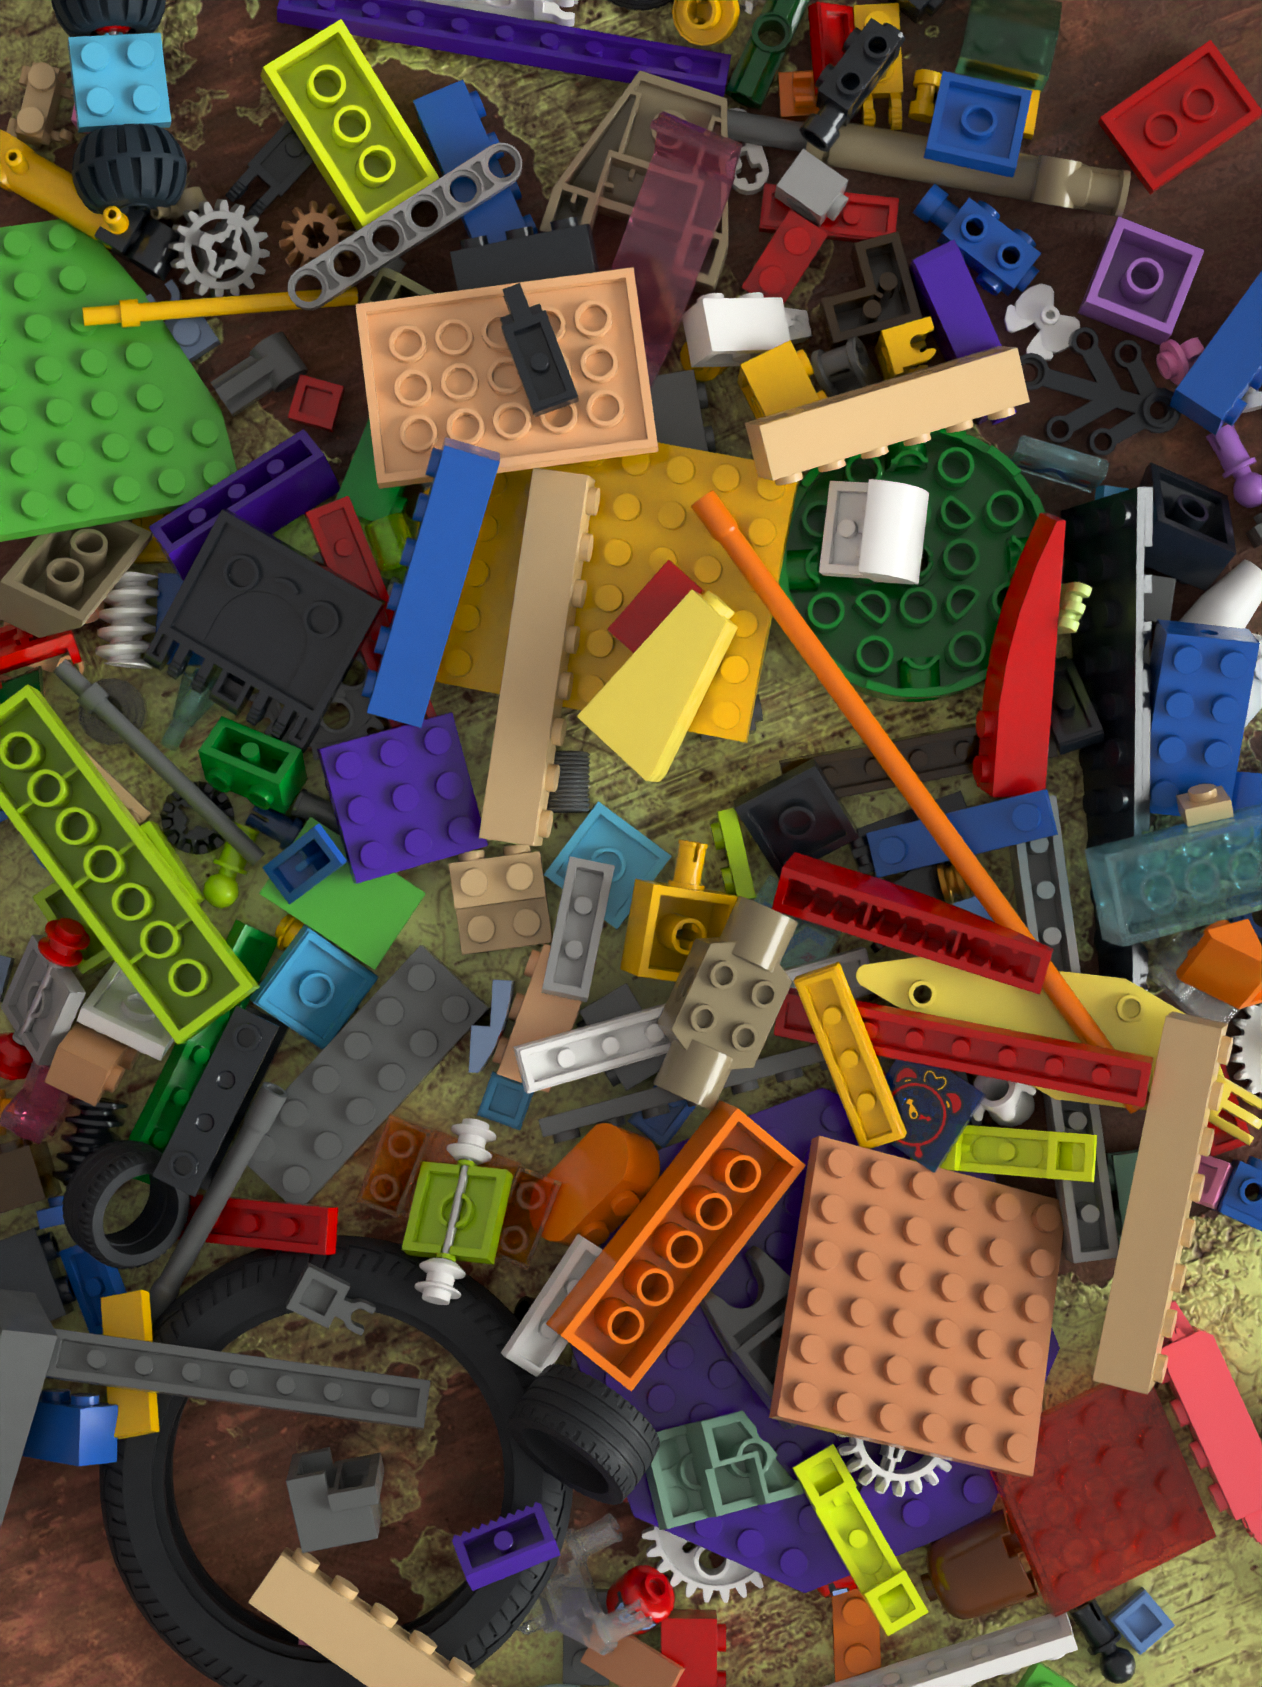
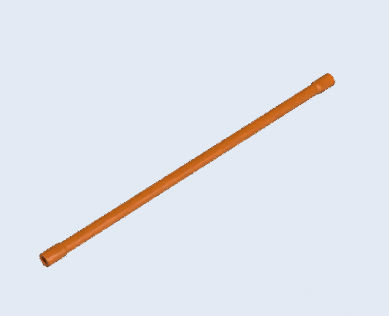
M714 490L691 505L693 511L712 537L725 549L991 919L1001 926L1036 940L740 532L737 522ZM1050 960L1042 987L1046 995L1081 1043L1115 1050ZM1148 1090L1145 1105L1148 1104L1150 1093ZM1122 1103L1130 1114L1142 1108Z

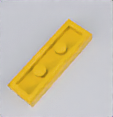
M137 1290L101 1298L103 1335L153 1342L149 1291ZM106 1386L108 1404L118 1405L114 1438L124 1439L159 1432L157 1393Z

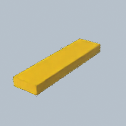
M840 962L796 976L793 980L859 1146L871 1149L905 1138L907 1131Z

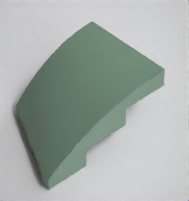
M744 1411L656 1432L659 1437L660 1446L652 1463L646 1470V1476L659 1530H666L702 1519L718 1517L753 1506L804 1494L802 1485L799 1481L793 1480L776 1459L777 1453L768 1442L763 1441L759 1437L757 1428Z

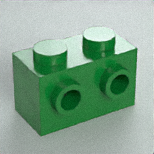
M223 716L220 717L198 750L205 780L213 788L224 793L231 791L241 795L261 809L267 810L271 808L286 814L308 780L302 749Z

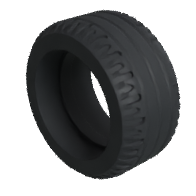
M120 1140L108 1143L106 1146H101L99 1150H94L93 1154H89L86 1159H83L80 1166H77V1170L72 1173L73 1176L69 1179V1184L65 1188L62 1212L64 1224L70 1237L80 1248L96 1260L113 1268H139L142 1265H147L149 1262L152 1263L156 1258H160L180 1237L188 1221L187 1217L190 1214V1195L152 1176L163 1153L146 1143ZM149 1174L150 1193L141 1214L126 1228L115 1233L104 1234V1213L112 1195L128 1180L140 1175Z

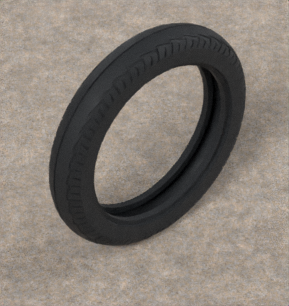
M337 1235L336 1254L318 1255L261 1248L240 1256L192 1285L152 1325L153 1342L222 1351L240 1335L261 1323L284 1314L293 1313V1311L286 1308L285 1303L307 1262L349 1282L350 1289L346 1297L350 1299L363 1298L375 1304L376 1310L374 1312L393 1317L417 1328L449 1351L466 1369L479 1387L490 1408L502 1447L504 1496L500 1517L506 1519L508 1513L515 1515L517 1509L524 1512L526 1505L533 1508L535 1502L540 1503L561 1552L570 1519L573 1489L560 1482L534 1462L513 1439L507 1424L515 1406L536 1378V1376L501 1354L519 1326L520 1321L494 1294L468 1274L464 1278L454 1281L453 1287L461 1293L460 1298L450 1299L449 1305L429 1303L422 1299L423 1293L416 1290L414 1286L417 1282L426 1281L427 1273L421 1270L419 1265L421 1262L431 1258L408 1255L401 1250L403 1244L387 1240ZM157 1393L159 1432L117 1439V1462L99 1465L100 1501L107 1540L118 1572L139 1611L160 1638L176 1654L204 1676L223 1687H367L321 1653L312 1649L311 1646L298 1645L299 1638L285 1628L263 1620L243 1608L209 1576L187 1540L174 1496L173 1452L177 1429L189 1398ZM559 1556L472 1591L467 1580H465L439 1605L400 1627L410 1634L414 1630L422 1632L436 1643L437 1648L435 1651L444 1658L451 1661L453 1657H456L468 1664L472 1669H475L495 1653L526 1619L543 1593Z

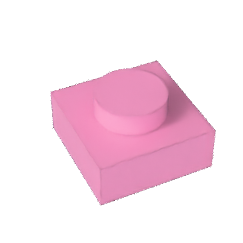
M1201 1155L1198 1173L1205 1175V1182L1201 1199L1195 1203L1217 1210L1233 1170L1229 1162L1212 1156L1206 1157Z

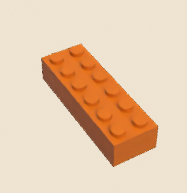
M719 1100L714 1110L705 1118L550 1317L546 1325L632 1392L806 1165L740 1109Z

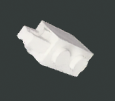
M760 292L744 294L738 298H724L722 293L706 294L699 297L697 303L682 315L691 367L740 366V364L791 340L792 344L803 343L812 336L806 310L785 308L782 297L764 298L763 293Z

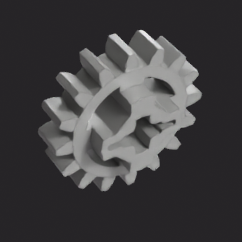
M217 199L213 210L208 201L199 202L200 214L197 215L191 210H185L183 215L188 222L186 226L173 225L172 229L180 235L179 242L168 243V248L179 251V257L170 262L173 268H184L185 272L179 279L182 284L188 285L194 281L196 282L193 293L203 296L210 288L211 298L223 297L224 290H226L229 296H239V285L248 289L255 287L250 277L252 273L264 275L266 270L258 264L259 258L270 256V251L259 248V242L266 239L268 235L267 232L254 231L253 228L259 221L257 216L249 215L243 218L245 206L235 203L229 211L227 200ZM222 219L221 222H217L212 230L206 232L199 230L208 221ZM241 234L244 235L246 241V253L243 251L239 239ZM214 242L221 243V247L227 250L224 257H218L217 253L212 250ZM191 246L195 248L199 260L197 266H195L192 259ZM231 268L239 270L227 279L217 280L218 277L221 278L225 270Z

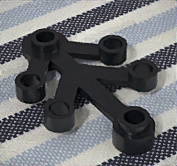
M1082 327L1072 332L1068 344L1070 350L1075 355L1083 358L1095 382L1049 369L1046 360L1038 354L1028 353L1020 356L1021 365H1030L1035 371L1034 379L1031 382L1025 381L1027 391L1045 387L1090 401L1065 416H1055L1046 421L1043 433L1045 438L1051 443L1060 444L1066 442L1071 438L1074 431L1115 408L1134 414L1110 429L1099 428L1088 435L1086 445L1089 452L1095 456L1110 454L1115 449L1116 444L1143 429L1156 434L1167 432L1180 419L1181 413L1170 406L1174 393L1166 388L1156 387L1141 359V348L1135 341L1124 340L1117 343L1112 349L1111 357L1117 367L1127 370L1138 394L1121 390L1098 347L1096 332L1088 327ZM1080 333H1084L1090 338L1091 344L1087 350H1082L1077 346L1076 338ZM1123 346H1128L1133 350L1134 357L1130 363H1126L1120 358L1119 352ZM1154 402L1160 403L1164 408V414L1161 419H1155L1150 414V407ZM1055 421L1062 422L1065 426L1066 432L1062 438L1054 437L1051 432V426ZM1098 434H1104L1108 438L1109 444L1104 451L1095 447L1094 439Z

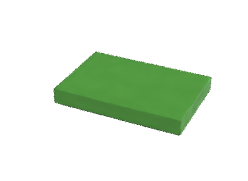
M310 817L295 841L319 824V822ZM320 823L347 860L341 836ZM347 862L290 905L270 878L259 894L375 970L426 893L396 873L357 884L353 883Z

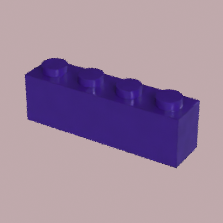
M303 429L149 526V529L168 562L184 582L222 509L234 512L272 535L305 512L338 493L341 487L324 453Z

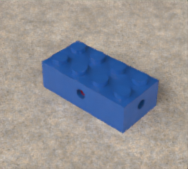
M1157 619L1149 665L1151 669L1150 813L1181 816L1178 810L1176 795L1188 793L1189 788L1199 784H1214L1216 787L1222 786L1232 801L1260 644L1249 629Z

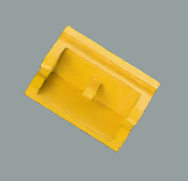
M931 316L881 331L874 350L884 381L928 368L927 365H919L915 369H910L912 366L929 361L936 353L934 348L920 352L921 349L926 347L925 338L927 334L934 330Z

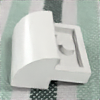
M869 479L868 483L830 481L819 573L824 576L868 578L873 582L918 585L929 492L916 486L884 480Z

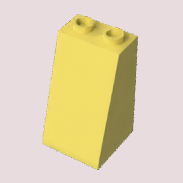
M691 590L577 715L590 730L645 781L660 782L666 776L738 629L730 620L735 612L709 590L704 595Z

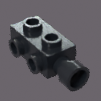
M871 18L863 30L856 27L850 33L841 50L845 54L837 65L834 66L829 63L824 68L815 83V87L818 88L816 107L819 108L817 114L811 113L799 129L801 135L811 145L821 151L828 152L840 137L838 130L841 126H847L853 116L860 111L862 104L879 81L886 76L888 69L899 56L900 47L905 41V36L895 26L889 23H883L882 25Z

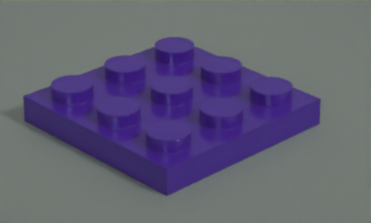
M452 712L424 719L421 728L405 724L317 749L353 883H361L488 846L487 839L479 838L481 817Z

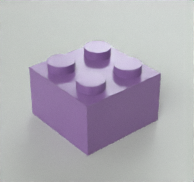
M1118 217L1109 232L1078 313L1161 345V343L1167 341L1173 332L1204 250Z

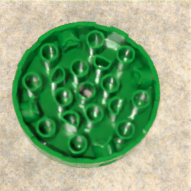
M943 428L930 432L931 440L924 443L904 446L903 441L888 445L889 452L878 457L862 459L861 454L845 458L846 466L836 470L819 472L818 467L810 469L797 488L779 585L853 688L865 695L896 702L935 701L955 696L986 681L990 651L1004 599L1018 560L1040 513L1046 512L1039 496L1035 495L1030 484L1020 473L1021 470L992 444L989 446L983 441L966 434L964 430L946 433V429ZM869 479L884 480L916 486L929 492L922 556L926 561V568L920 572L918 585L873 582L868 578L824 576L819 573L830 481L868 483Z

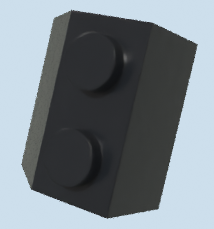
M1150 462L1145 469L1139 486L1153 487L1152 546H1146L1144 549V568H1152L1171 576L1181 584H1190L1206 591L1237 554L1228 496Z

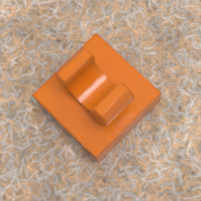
M813 70L778 72L780 118L805 121L811 113L817 114L819 108L816 107L817 96L814 93Z

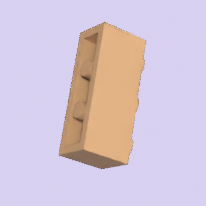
M545 943L541 952L534 949L531 952L524 971V975L530 977L531 981L525 995L517 992L508 1016V1019L516 1021L510 1038L501 1036L492 1062L500 1064L497 1071L498 1075L522 1083L513 1047L572 1030L583 1002L541 993L551 948L550 945ZM551 1087L546 1088V1089H542V1091H545V1092H548V1093H549L550 1090H551Z

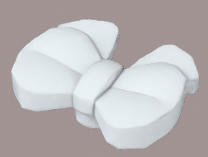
M1042 283L1025 290L1014 306L1009 305L1007 307L1004 318L1007 332L1010 333L1025 329L1034 323L1039 332L1027 347L1026 354H1038L1046 361H1050L1053 358V354H1058L1069 348L1068 340L1070 335L1080 328V321L1075 317L1060 315L1058 309L1054 307V291L1052 287Z

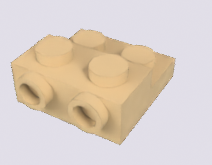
M519 844L503 847L504 856L485 858V850H476L458 854V862L449 863L462 955L552 943L553 938L540 851L531 852L529 845Z

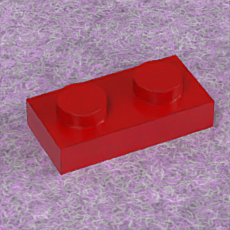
M790 209L741 288L749 293H763L764 298L782 297L783 304H785L825 241L828 233Z

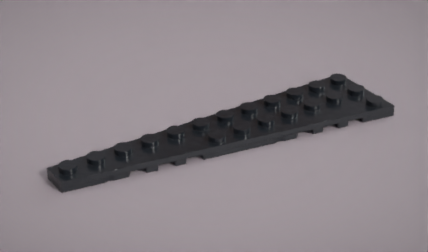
M1135 487L1062 510L1061 519L1066 521L1065 584L1080 582L1092 587L1089 598L1082 599L1081 603L1086 605L1079 620L1080 624L1077 632L1071 633L1072 660L1104 731L1103 742L1079 750V763L1083 772L1084 784L1082 804L1086 813L1088 832L1086 851L1090 859L1092 880L1090 898L1094 905L1096 927L1094 944L1098 951L1099 975L1125 978L1148 991V950L1141 943V931L1145 923H1149V904H1144L1141 900V877H1149V859L1142 858V831H1150L1151 669L1146 662H1143V653L1148 640H1151L1152 621H1146L1144 618V593H1152V575H1144V549L1146 546H1152L1153 487Z

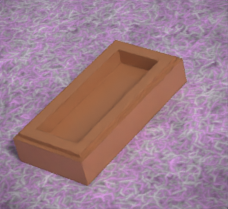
M609 1620L601 1622L580 1661L620 1687H675L685 1668L633 1635L622 1631Z

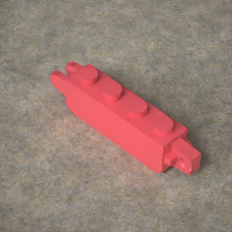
M1172 1300L1170 1309L1177 1311V1320L1172 1338L1164 1337L1161 1354L1168 1356V1364L1161 1385L1169 1383L1175 1397L1174 1400L1169 1401L1171 1410L1180 1427L1188 1425L1194 1442L1188 1444L1190 1452L1198 1468L1201 1470L1207 1467L1214 1484L1207 1488L1219 1512L1226 1510L1236 1521L1241 1519L1243 1526L1247 1528L1246 1532L1249 1533V1536L1262 1545V1442L1214 1336L1203 1329L1191 1326L1176 1301Z

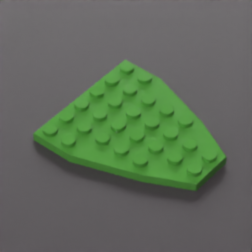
M61 219L0 228V542L171 513L237 471L222 411L163 320L140 322L139 327L122 328L121 323L84 326L82 307L119 305V300L138 299V303H148L149 301L146 298L145 292L104 245Z

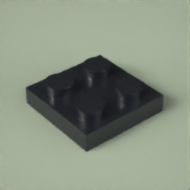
M814 758L734 800L735 811L779 879L782 867L794 852L820 859L860 838L859 829Z

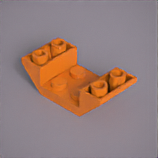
M1249 919L1230 923L1228 920H1220L1206 927L1203 930V937L1194 947L1187 951V958L1175 972L1178 979L1237 1009L1262 1003V945Z

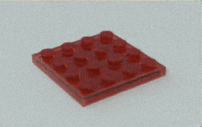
M1101 1383L1041 1412L1033 1477L1022 1478L990 1470L1049 1614L1055 1617L1217 1537L1154 1386L1146 1395Z

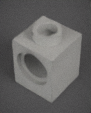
M802 149L776 185L774 197L817 227H820L826 217L834 221L849 198L844 195L848 180L805 149Z

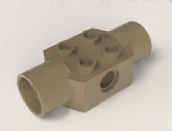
M738 896L721 936L695 939L657 1022L671 1042V1045L653 1082L654 1085L713 1111L731 1070L754 1068L792 984V980L781 967L780 962L798 925L797 921L755 901Z

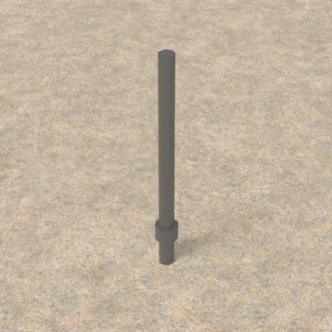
M67 659L56 667L53 673L79 697L77 702L89 714L96 713L252 867L266 854L107 699L109 694L97 682L91 684Z

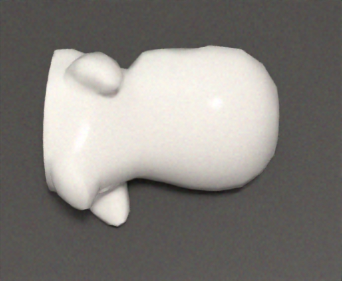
M980 1075L975 1079L976 1097L972 1105V1114L976 1121H981L983 1113L987 1110L992 1120L998 1125L1014 1127L1024 1123L1034 1112L1035 1102L1033 1095L1036 1093L1035 1087Z

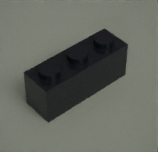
M571 217L550 222L552 231L534 234L532 226L505 231L506 240L489 244L487 235L461 240L462 250L450 252L457 289L459 291L600 272L590 224L579 225L578 218Z

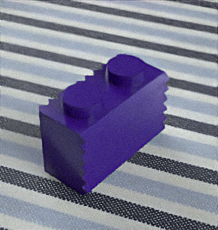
M537 1502L534 1503L533 1508L526 1505L524 1512L517 1509L515 1515L508 1513L506 1519L499 1516L497 1522L490 1520L488 1526L481 1524L479 1530L472 1527L470 1533L463 1531L461 1537L454 1535L452 1539L465 1578L472 1591L561 1555L543 1507Z

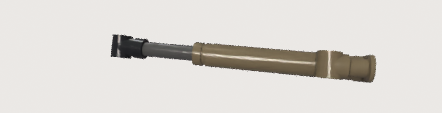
M727 109L728 140L794 152H801L802 149H805L823 163H827V166L1069 209H1083L1115 217L1122 216L1128 197L1131 172L1128 170L1103 169L1087 166V164H1082L1079 161L1019 152L1014 176L1010 178L923 158L928 136L851 122L846 127L844 125L841 126L838 130L840 137L828 152H824L811 145L801 135L799 129L804 122Z

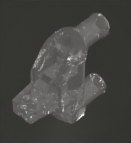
M611 1513L578 1530L567 1528L560 1552L561 1555H559L555 1568L533 1608L517 1628L518 1631L529 1635L540 1629H543L547 1634L557 1630L605 1656L614 1651L618 1645L617 1641L653 1625L652 1617H645L644 1615L649 1610L640 1597L606 1615L602 1610L586 1562L588 1561V1556L623 1540L622 1532H615L620 1527Z

